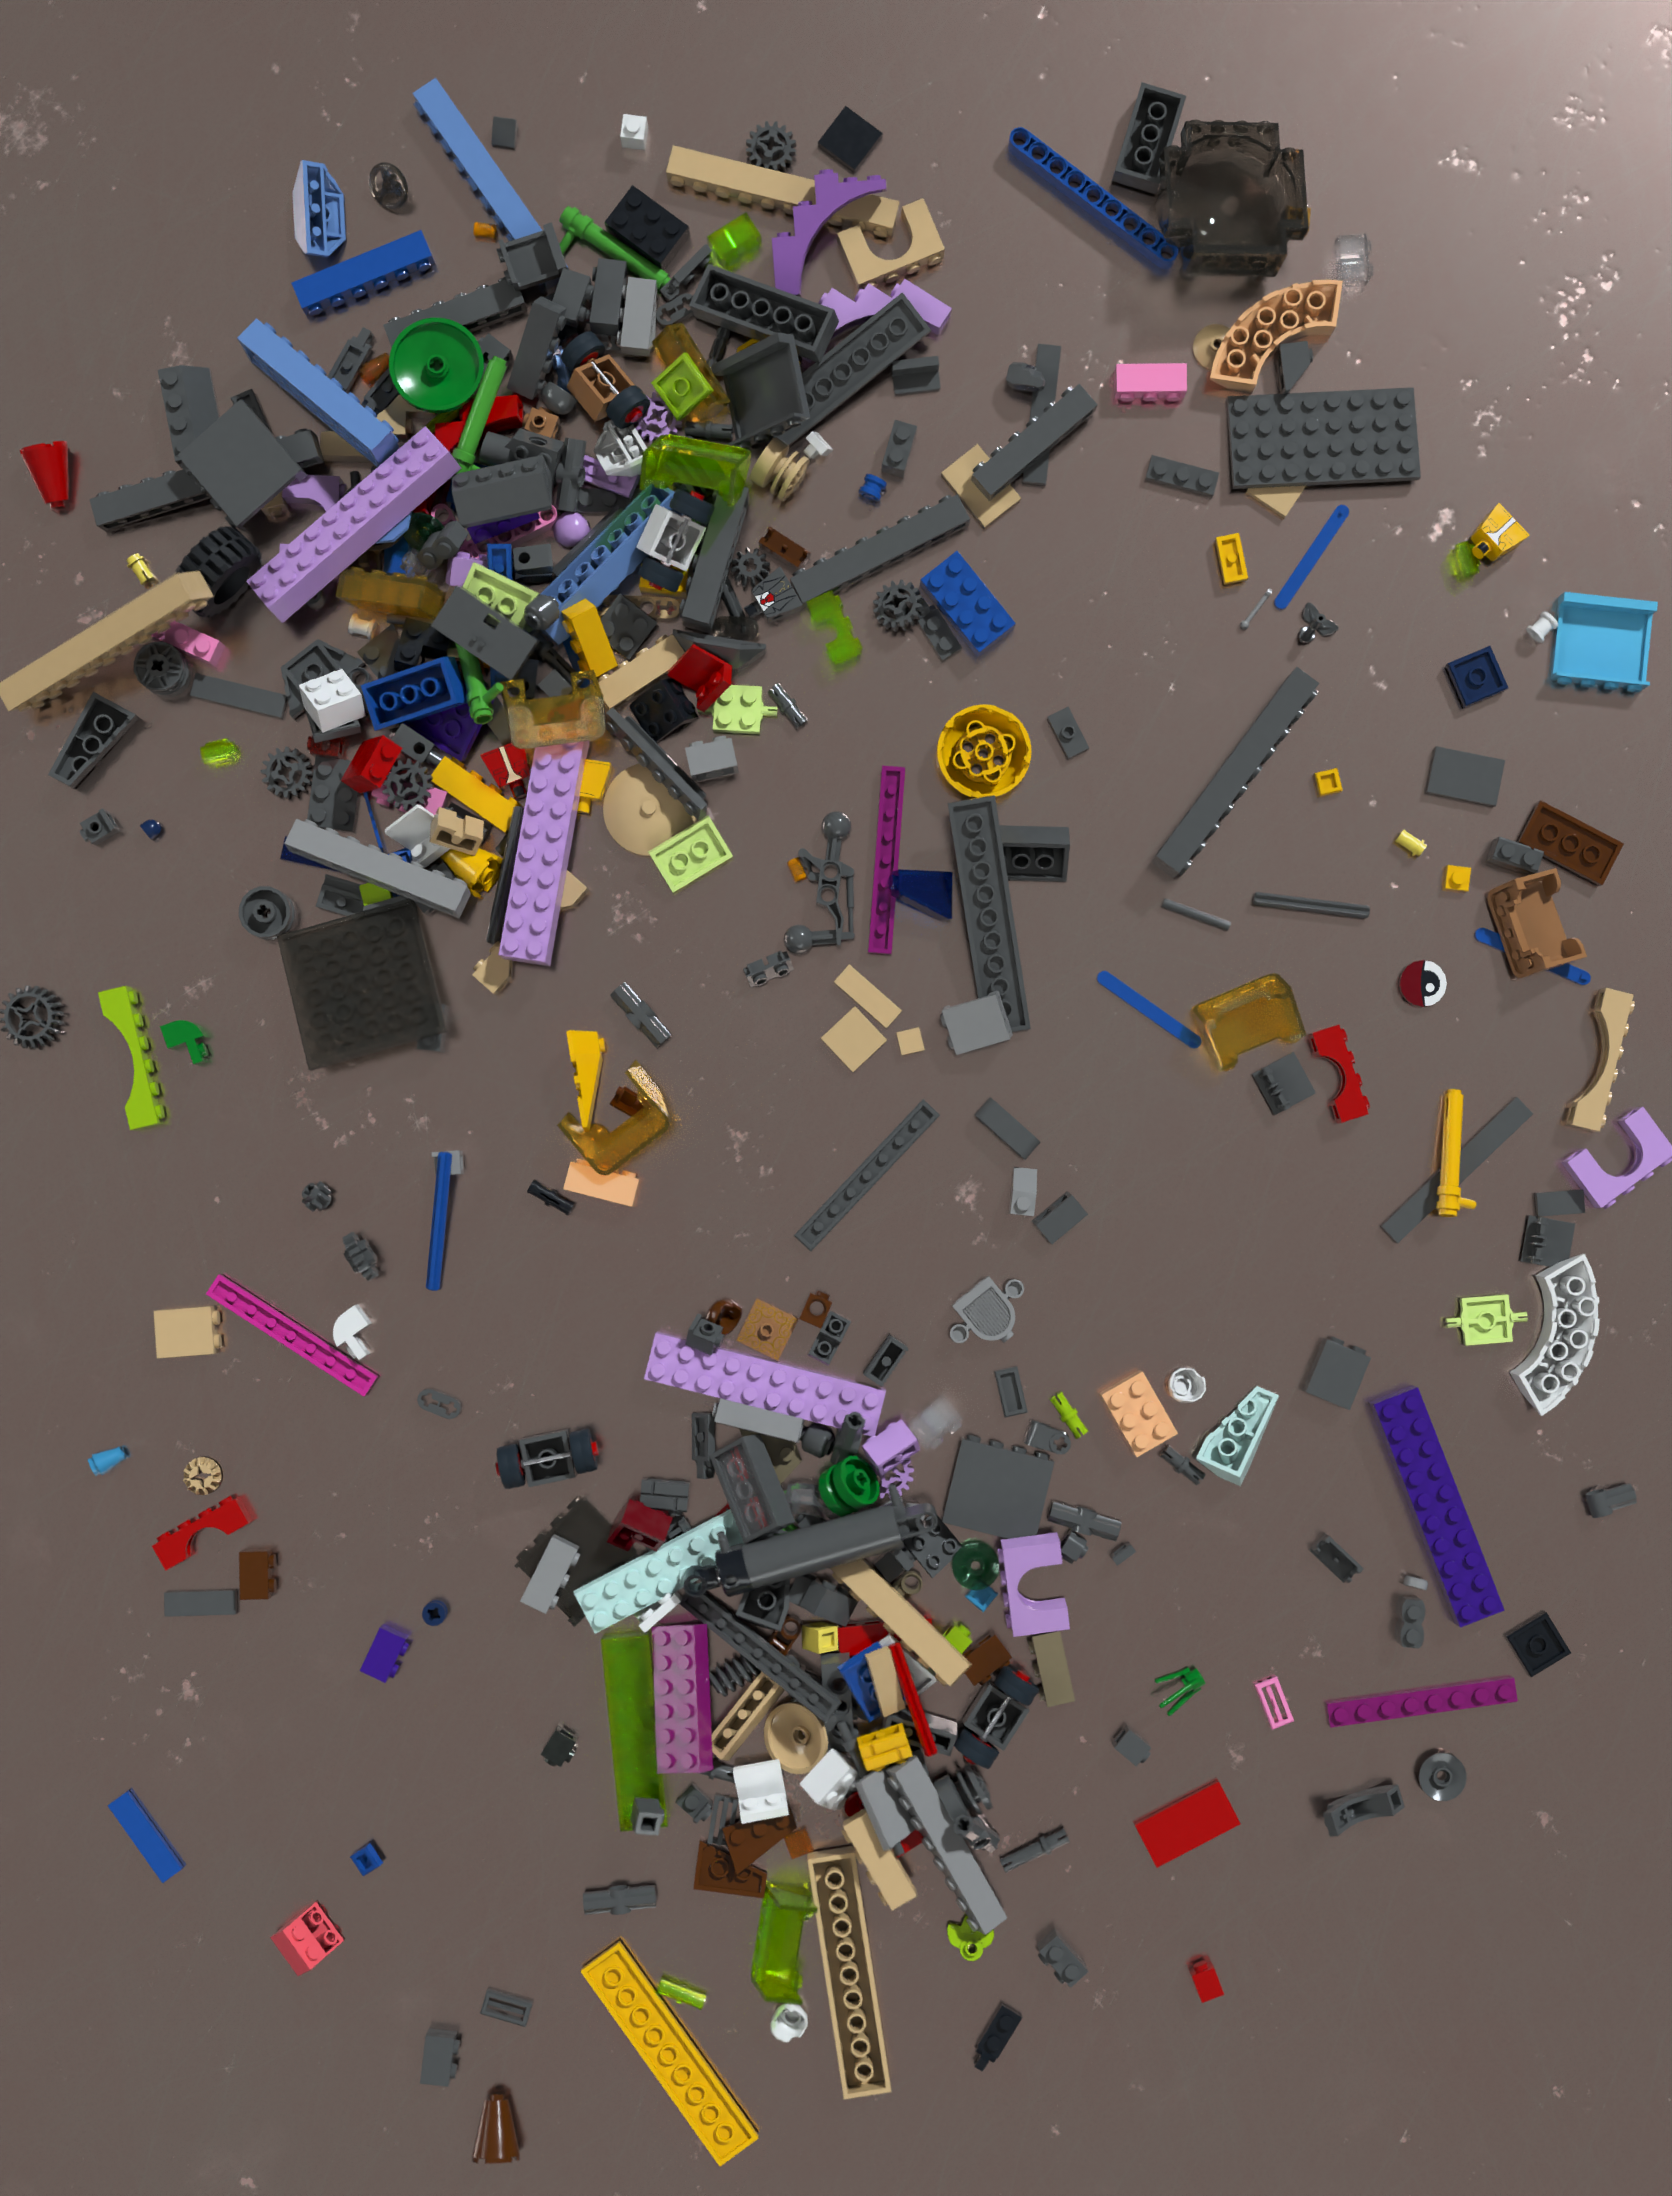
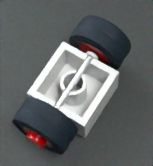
M676 489L669 507L682 515L655 504L636 548L646 554L661 560L659 562L653 558L645 557L638 575L650 581V586L660 591L664 588L671 592H677L684 575L670 567V565L687 571L706 530L704 526L691 519L707 525L715 510L712 504L703 500L705 496L692 490L691 493H687L681 489Z

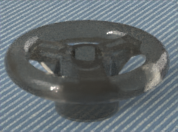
M387 162L378 163L372 168L369 175V187L375 200L381 206L390 210L401 208L406 203L409 193L408 184L403 173L396 166ZM380 171L383 182L382 188L378 191L376 176ZM394 193L400 196V199L392 203L386 201L384 197L387 194Z

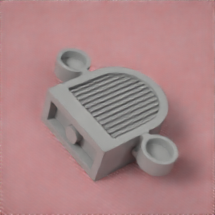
M986 1276L952 1304V1307L965 1323L956 1324L950 1329L951 1339L956 1343H963L968 1339L970 1330L984 1340L994 1341L1000 1339L1004 1343L1014 1335L1011 1330L1015 1323V1311L1008 1299L1022 1296L1024 1292L1022 1282L1017 1279L1009 1280L1003 1292L989 1276Z

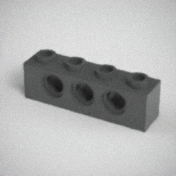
M849 1653L821 1654L822 1687L838 1700L845 1701L844 1704L838 1707L827 1723L824 1722L828 1737L827 1752L831 1748L839 1752H846L842 1744L844 1740L836 1725L843 1720L846 1721L852 1737H855L856 1740L858 1737V1727H853V1720H858L857 1705H852V1698L854 1696L845 1680L841 1683L833 1681L836 1678L843 1679L837 1667L850 1659Z

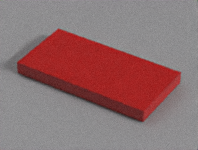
M1218 1780L1134 1823L1156 1868L1241 1824Z

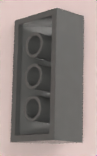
M179 365L158 370L174 458L179 466L182 461L177 455L219 419L210 368Z
M543 455L454 474L452 476V495L459 523L464 528L552 509V474Z
M1000 825L1008 880L1067 881L1070 851L1069 827Z

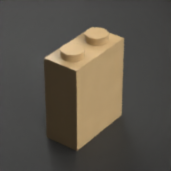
M216 1306L154 1311L157 1358L219 1353V1348L222 1347V1338L217 1331V1325L220 1324V1313L218 1310L216 1311Z

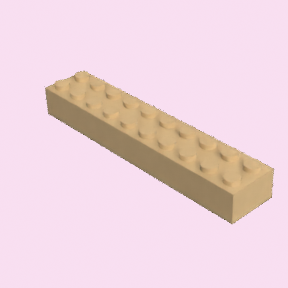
M201 572L176 573L0 682V697L7 710L23 712L30 708L35 710L45 705L44 700L47 698L53 699L63 693L62 689L65 687L71 688L80 683L79 679L83 676L90 677L98 672L97 668L101 665L105 667L116 661L115 657L119 654L123 656L134 650L133 646L137 643L144 644L152 639L151 635L155 632L162 633L171 627L170 623L173 621L179 622L189 617L188 612L191 610L197 611L207 606L206 601L214 596Z
M854 1846L807 1853L844 2099L891 2092V2081L857 1859L853 1852L855 1851Z

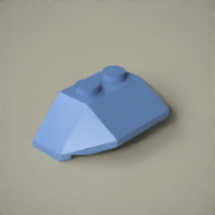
M302 160L300 161L292 192L295 240L305 254L328 257L346 240L343 192L327 171L328 169L325 164Z

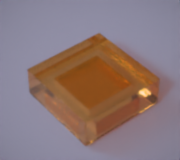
M806 1827L793 1831L784 1838L791 1859L814 1851Z

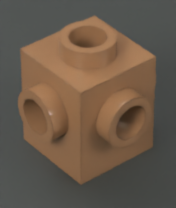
M532 407L530 414L526 413L522 426L525 427L524 430L555 439L560 426L559 416L553 415L552 411L547 408L539 407V409Z

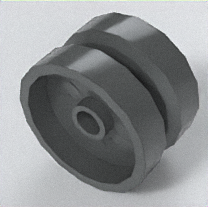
M259 886L250 890L242 898L239 905V919L242 926L250 934L264 940H278L285 937L293 929L296 922V908L293 901L285 893L270 886ZM271 910V914H267L268 918H266V912Z

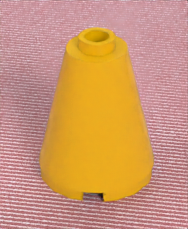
M478 848L475 856L454 849H450L440 856L454 875L467 883L466 886H468L471 895L474 897L482 896L479 893L483 890L488 892L499 879V867L503 859L481 848Z

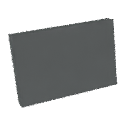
M1436 746L1434 748L1426 793L1495 807L1497 805L1505 760Z

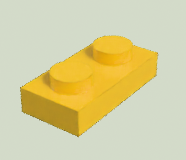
M1239 533L1216 537L1215 543L1224 585L1247 581L1248 574Z

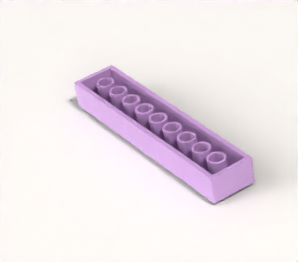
M425 426L246 582L267 608L282 623L285 622L461 469L460 465Z
M539 723L499 949V956L505 960L550 966L585 759L587 758L590 735L586 730Z
M658 1331L655 1333L644 1376L646 1380L836 1428H841L846 1415L858 1412L866 1420L862 1434L871 1437L875 1436L886 1393L884 1388L721 1347H716L712 1355L685 1345V1338Z

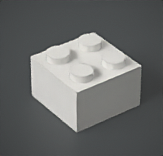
M343 669L333 671L299 685L303 706L322 733L366 716L362 695Z
M831 1748L799 1784L818 1805L836 1811L844 1807L847 1798L857 1791L855 1783L861 1780L853 1760L849 1756Z

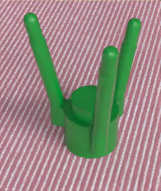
M1187 1667L1182 1671L1155 1679V1683L1158 1684L1184 1676L1181 1679L1184 1687L1159 1704V1707L1163 1708L1188 1691L1168 1711V1716L1176 1712L1195 1693L1201 1690L1200 1687L1206 1684L1197 1668L1190 1671Z

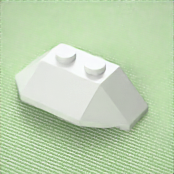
M612 420L605 423L604 431L596 443L594 453L606 475L634 477L644 474L654 467L652 456L633 424L627 428L619 429Z

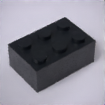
M633 185L605 221L608 233L662 270L667 268L690 237L688 225Z

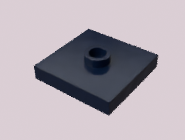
M1491 646L1446 664L1464 708L1509 689Z

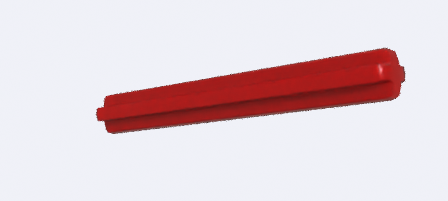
M899 1642L892 1643L888 1648L890 1649L895 1671L926 1757L935 1755L937 1748Z

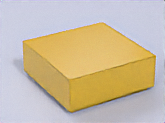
M1338 768L1313 774L1319 797L1343 791Z

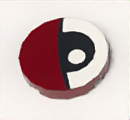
M1421 960L1409 964L1402 971L1398 985L1402 997L1408 1003L1417 1007H1426L1435 1004L1442 998L1447 982L1444 972L1438 965L1431 961Z

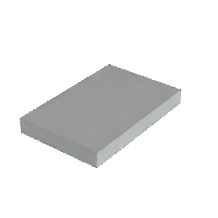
M889 1764L880 1771H871L855 1783L884 1851L890 1850L915 1830L910 1821L912 1817L909 1811H906L899 1802L900 1795L888 1783L887 1778L889 1776L885 1769L890 1767Z

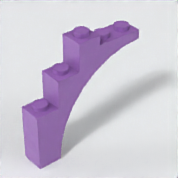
M833 169L820 170L819 175H814L816 205H812V201L798 202V206H793L795 236H791V232L777 233V237L772 238L775 288L801 296V276L805 258L812 241L822 226L837 211L864 196L887 191L886 179H881V175L867 176L865 181H858L857 177L844 178V182L839 183L838 173H833Z

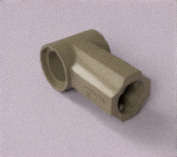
M910 1569L908 1572L904 1571L902 1576L891 1585L905 1599H908L911 1595L921 1590L922 1576L917 1570ZM913 1576L918 1579V1583L910 1587L906 1585L905 1580Z

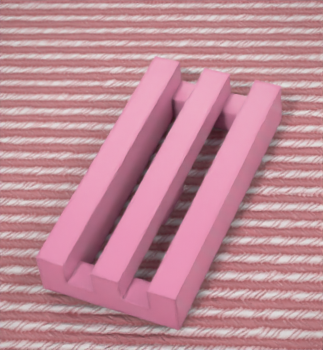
M1276 1675L1270 1679L1263 1680V1682L1254 1684L1272 1730L1294 1722ZM1271 1684L1275 1685L1287 1716L1286 1719L1282 1718L1270 1687ZM1263 1687L1266 1688L1271 1704L1277 1716L1278 1722L1276 1723L1273 1720L1272 1714L1270 1712L1267 1701L1263 1694Z

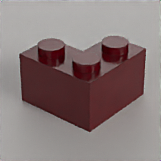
M629 1499L615 1517L606 1542L625 1551H629L635 1542L658 1551L665 1542L673 1518L667 1516L663 1511L645 1506L640 1501Z

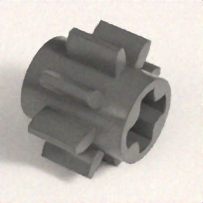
M321 1181L317 1185L310 1183L302 1191V1197L304 1198L302 1202L312 1212L316 1208L323 1210L331 1202V1196L329 1195L331 1190Z

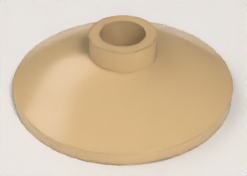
M1212 324L1202 328L1197 333L1193 342V354L1201 366L1209 370L1212 369V364L1219 349L1214 347L1213 343L1215 341L1222 343L1230 328L1221 324Z

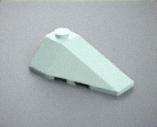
M1256 1386L1233 1413L1221 1422V1425L1205 1438L1196 1460L1218 1477L1241 1486L1279 1395Z

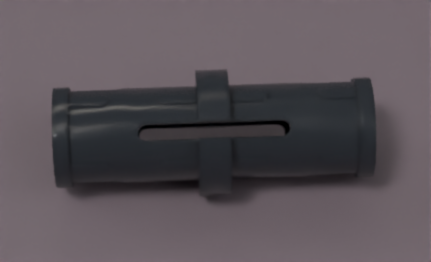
M535 1179L527 1190V1193L544 1201V1205L548 1207L551 1205L567 1216L575 1205V1202L558 1194V1190L554 1188L551 1190Z

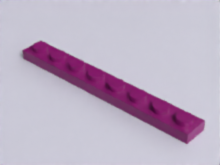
M882 766L868 953L892 954L905 767Z
M1510 1676L1325 1702L1328 1725L1332 1728L1518 1702L1515 1678Z

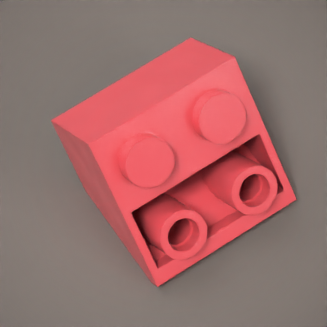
M317 1902L294 1917L270 1937L297 1976L310 1971L344 1941Z

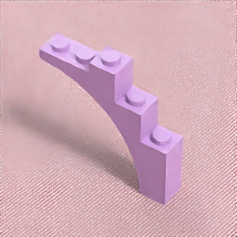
M905 278L901 285L898 283L895 285L890 296L868 283L865 289L861 288L858 291L854 301L831 288L828 294L824 293L818 303L834 309L839 320L830 341L849 329L864 324L902 292L930 327L931 332L937 335L940 334L949 320L952 308ZM802 357L807 362H812V360Z

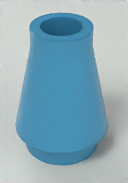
M119 1446L115 1449L92 1454V1457L87 1460L94 1475L101 1474L103 1476L118 1463L125 1460L126 1457Z

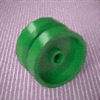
M848 1456L821 1473L819 1477V1491L825 1505L834 1514L843 1517L854 1514L875 1502L879 1496V1482L874 1470L864 1459L858 1456Z

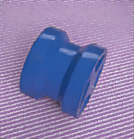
M866 474L864 486H861L858 492L869 500L879 502L881 499L880 493L886 488L887 483L875 475Z

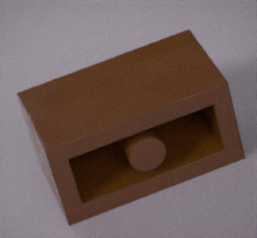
M272 1548L243 1549L239 1552L240 1600L269 1599L273 1596V1593H276L277 1581L276 1578H273V1569L276 1568V1555H272Z
M994 1631L962 1654L972 1664L965 1675L974 1686L978 1683L980 1685L986 1683L992 1677L991 1673L996 1669L1000 1671L1002 1667L1008 1666L1011 1663L1009 1660L1012 1658L1011 1653Z

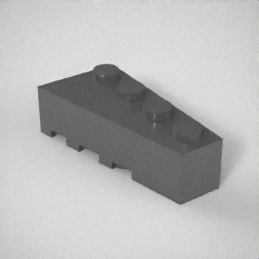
M93 692L48 775L74 789L133 726L139 717Z

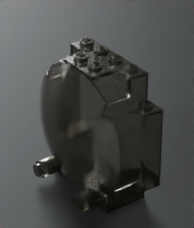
M1200 120L1185 121L1181 131V147L1171 145L1163 148L1159 158L1160 187L1157 194L1156 212L1160 229L1167 243L1180 248L1183 262L1180 268L1181 277L1187 281L1194 280L1197 276L1250 277L1251 280L1256 282L1264 280L1265 277H1276L1287 256L1289 240H1303L1309 229L1303 150L1291 147L1280 149L1278 123H1270L1269 121L1254 123L1243 120L1237 122H1224L1222 120H1215L1213 122H1203Z

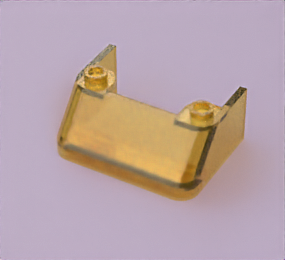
M637 1060L631 1063L625 1074L638 1088L637 1097L644 1106L641 1110L611 1133L599 1123L591 1124L590 1131L585 1132L570 1112L566 1113L557 1124L591 1167L601 1175L611 1174L665 1133L671 1124V1117L660 1088Z

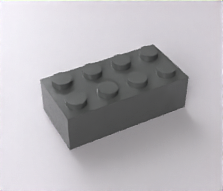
M1141 83L1112 181L1157 194L1186 95Z

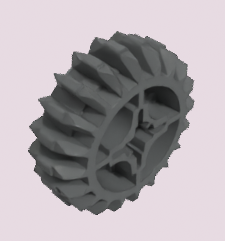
M26 985L24 991L21 988H16V995L13 993L8 994L10 1002L2 1001V1004L7 1007L5 1010L0 1009V1013L4 1014V1018H0V1023L6 1024L1 1028V1031H9L6 1038L8 1040L14 1039V1045L19 1046L22 1043V1048L26 1049L30 1045L32 1049H37L39 1044L45 1047L47 1046L46 1039L49 1041L55 1040L52 1033H61L56 1026L64 1024L63 1021L58 1020V1017L64 1016V1012L57 1011L62 1004L60 1002L54 1003L57 997L53 994L49 995L48 989L41 991L40 986H35L32 990L31 986ZM37 998L26 1009L19 1006L25 1000ZM43 1005H45L48 1012V1021L42 1015ZM24 1013L33 1014V1016H35V1019L39 1022L29 1021L30 1019H28V1015ZM15 1014L20 1018L19 1030L15 1023ZM35 1026L44 1028L34 1036H26L28 1031H32Z

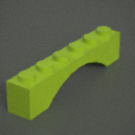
M128 986L98 992L103 1016L120 1030L129 1045L133 1058V1086L130 1097L125 1105L130 1130L137 1131L162 1125V1118H165L163 1106L159 1105L157 1099L159 1087L156 1081L153 1082L152 1073L154 1072L152 1060L148 1059L146 1050L149 1049L146 1036L142 1035L143 1019L141 1014L137 1013L135 1005L138 1004L137 994L135 990Z

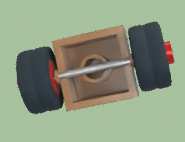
M591 331L584 332L574 338L561 355L563 363L572 372L566 388L595 422L608 416L619 429L627 428L646 413L650 406V400L640 387L630 380L610 354L603 356L605 346Z

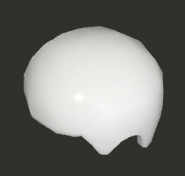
M1179 1368L1168 1379L1169 1393L1180 1403H1193L1202 1398L1206 1391L1205 1378L1200 1376L1195 1369Z
M785 2003L780 2005L772 2015L770 2023L771 2032L776 2039L788 2043L794 2037L800 2038L808 2026L806 2012L797 2004Z

